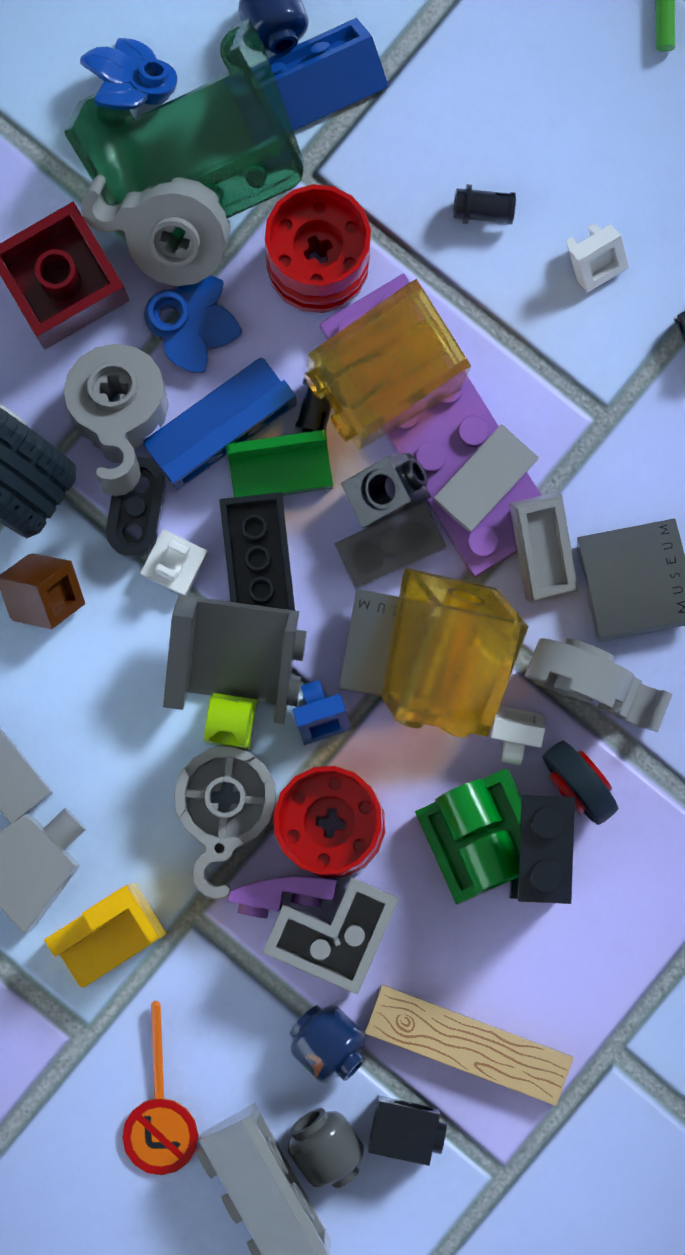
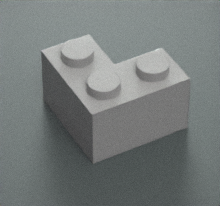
M351 877L331 923L284 903L262 953L358 995L399 898Z

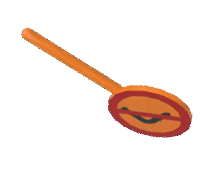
M153 1001L151 1003L154 1099L144 1101L132 1110L124 1123L122 1140L125 1153L136 1167L146 1173L165 1175L177 1172L189 1163L197 1149L199 1133L196 1121L189 1110L175 1100L164 1098L161 1004L158 1001Z

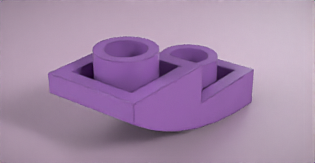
M312 876L265 879L230 891L228 902L239 904L237 912L239 914L267 919L269 910H280L283 891L293 893L292 903L321 908L323 899L333 901L337 879Z

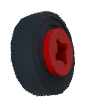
M562 740L544 753L542 756L543 761L551 772L548 776L563 797H575V811L579 815L584 813L592 822L600 825L617 812L619 808L610 792L612 790L610 783L583 751L577 752L570 744Z

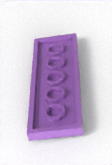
M405 273L319 323L321 331L397 454L410 452L412 458L422 465L428 480L426 486L431 495V498L427 499L426 502L473 579L517 553L509 503L541 496L528 472L471 534L433 501L439 491L499 426Z

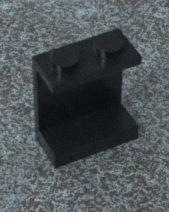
M521 795L518 878L509 883L510 899H517L518 902L571 904L575 797Z

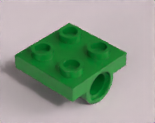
M503 769L484 779L474 780L458 786L436 798L435 802L415 811L456 905L518 878L521 795L509 769Z

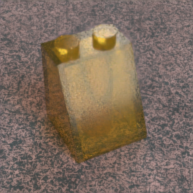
M415 279L311 351L307 359L309 371L305 372L304 376L314 395L318 399L326 397L335 411V414L330 417L341 438L345 442L352 439L358 450L460 391L469 373L471 364L418 280Z
M405 568L381 697L394 715V719L405 726L422 728L423 724L440 727L443 731L457 737H468L469 733L488 737L529 626L496 588Z

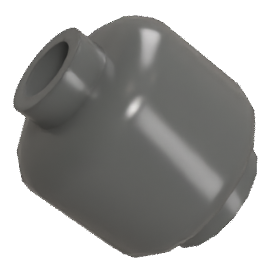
M318 1108L301 1117L290 1129L292 1138L288 1144V1153L305 1179L312 1186L325 1187L332 1185L333 1188L337 1189L347 1185L358 1175L359 1169L357 1165L363 1157L364 1145L341 1113L337 1111L326 1112L323 1108Z

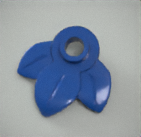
M118 38L115 49L108 46L96 47L86 52L80 58V64L104 81L95 96L94 104L96 106L109 109L131 110L138 108L143 103L158 105L167 101L177 86V74L173 67L157 59L151 48L134 39Z
M208 276L196 284L179 286L176 290L159 291L148 300L144 310L146 325L155 336L163 339L167 358L174 365L192 373H204L206 371L208 363L207 348L216 349L227 346L242 334V329L235 317L224 307L217 304L223 291L224 282L222 279L214 276ZM167 308H173L179 313L178 319L170 324L164 323L160 319L161 313Z

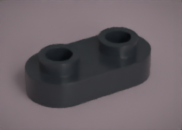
M137 457L141 472L140 477H146L150 480L148 490L144 493H136L131 490L124 495L111 496L106 526L107 540L118 554L127 558H139L149 553L153 549L158 537L166 481L160 467L154 461L144 457ZM131 525H137L142 529L140 539L135 542H128L124 538L126 528Z

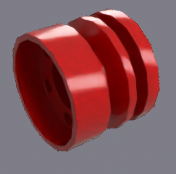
M316 184L294 189L275 204L267 218L264 239L266 267L272 287L286 303L301 311L326 313L343 308L358 296L368 278L371 228L365 210L352 195L334 186ZM316 252L320 258L326 257V262L320 264L316 258L310 259V254Z
M337 766L313 767L296 775L280 792L273 812L274 834L283 853L299 868L324 878L347 877L364 869L379 853L386 833L385 812L372 787L355 772ZM331 811H337L338 818L346 822L344 830H336L334 838H327V831L319 826L320 819H329Z

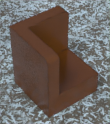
M31 553L0 574V591L9 617L13 621L53 629L86 604L72 561Z

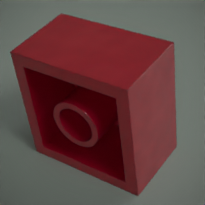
M74 201L0 243V276L44 350L130 301L123 283Z

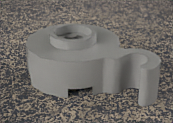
M98 175L93 179L82 200L81 211L83 218L89 226L98 231H124L129 254L143 273L157 282L173 286L196 284L212 275L222 261L231 227L230 221H227L225 211L218 203L220 198L214 191L198 181L178 177L173 178L169 183L158 184L152 189L150 186L142 192H129L120 204L111 206L103 202L100 196L106 183L105 177ZM175 226L186 231L183 238L172 234Z
M110 344L96 347L81 356L68 372L63 391L66 407L74 427L79 430L81 435L91 440L94 446L101 449L108 461L111 463H121L113 469L100 467L96 470L102 491L107 495L119 496L127 494L138 484L141 472L134 448L142 445V439L150 435L158 424L161 428L166 419L169 403L161 371L151 356L134 346ZM116 393H123L120 394L119 401L109 402L108 398Z
M540 638L525 674L526 678L534 680V684L573 701L578 699L591 703L592 700L599 702L597 709L654 732L659 731L673 695L670 692L657 690L642 684V680L636 678L632 672L614 663V656L593 645L567 638L565 643Z
M232 746L210 748L194 757L180 772L174 790L175 810L183 826L206 847L205 853L194 864L192 871L193 882L197 890L211 898H224L228 896L231 887L229 885L216 886L210 883L206 875L208 866L215 861L222 862L231 859L238 847L258 838L271 823L277 804L276 785L266 765L250 752ZM224 783L234 784L233 792H240L239 804H231L229 812L224 813L219 811L220 803L212 802V795L214 791H222Z

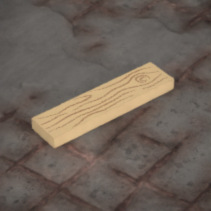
M384 984L381 986L365 1029V1034L555 1106H557L574 1059L573 1056Z

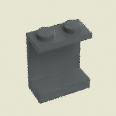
M179 595L171 619L163 707L183 710L188 692L213 696V693L256 699L262 703L276 704L274 723L284 724L287 707H297L301 677L292 675L293 661H303L307 631L297 630L300 611Z

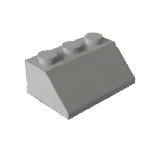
M255 1103L201 1134L199 1142L202 1148L196 1151L197 1156L208 1176L213 1178L218 1175L228 1193L221 1196L222 1201L232 1220L236 1224L243 1220L253 1237V1239L247 1241L252 1255H330V1236Z

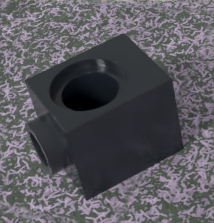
M410 452L389 455L341 483L362 528L384 524L431 498L426 486L428 480L425 470L416 459L412 458ZM388 476L395 484V496L393 499L388 496L385 489Z
M378 1095L368 1143V1153L430 1166L432 1153H442L447 1123L439 1122L440 1112L438 1108Z

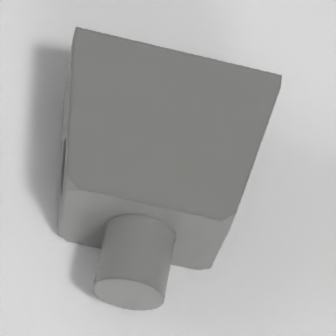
M66 808L45 827L33 815L26 814L0 831V908L23 933L31 931L39 923L80 866L66 848L86 828Z

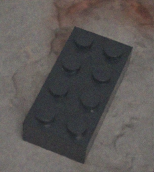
M282 492L219 499L230 602L295 611Z

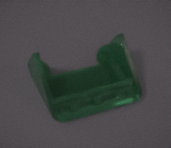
M250 19L231 27L225 33L220 45V55L229 73L136 118L133 117L130 110L96 106L94 104L96 94L78 102L64 133L91 179L93 180L98 175L105 177L106 183L101 191V195L108 205L115 206L120 204L129 192H142L150 186L152 189L158 184L169 183L173 178L181 177L198 181L214 191L220 198L218 203L225 211L226 218H230L283 194L299 184L304 172V160L263 42ZM175 226L172 234L183 238L186 231Z

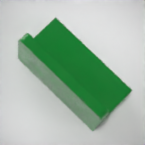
M326 430L226 444L234 497L282 492V496L333 489Z

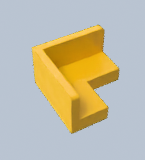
M131 883L81 913L80 917L45 938L44 941L54 957L61 956L78 985L86 987L168 933L137 884Z

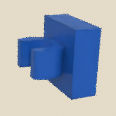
M320 680L300 686L306 705L294 708L292 711L304 745L352 730L340 693L325 698Z

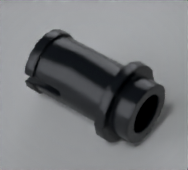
M466 184L465 189L456 188L453 218L462 219V224H468L469 220H480L512 225L515 214L516 193L472 190V185Z
M311 369L309 377H304L302 383L307 385L295 428L306 432L326 430L335 394L341 393L342 387L338 385L340 378L338 375L323 370Z

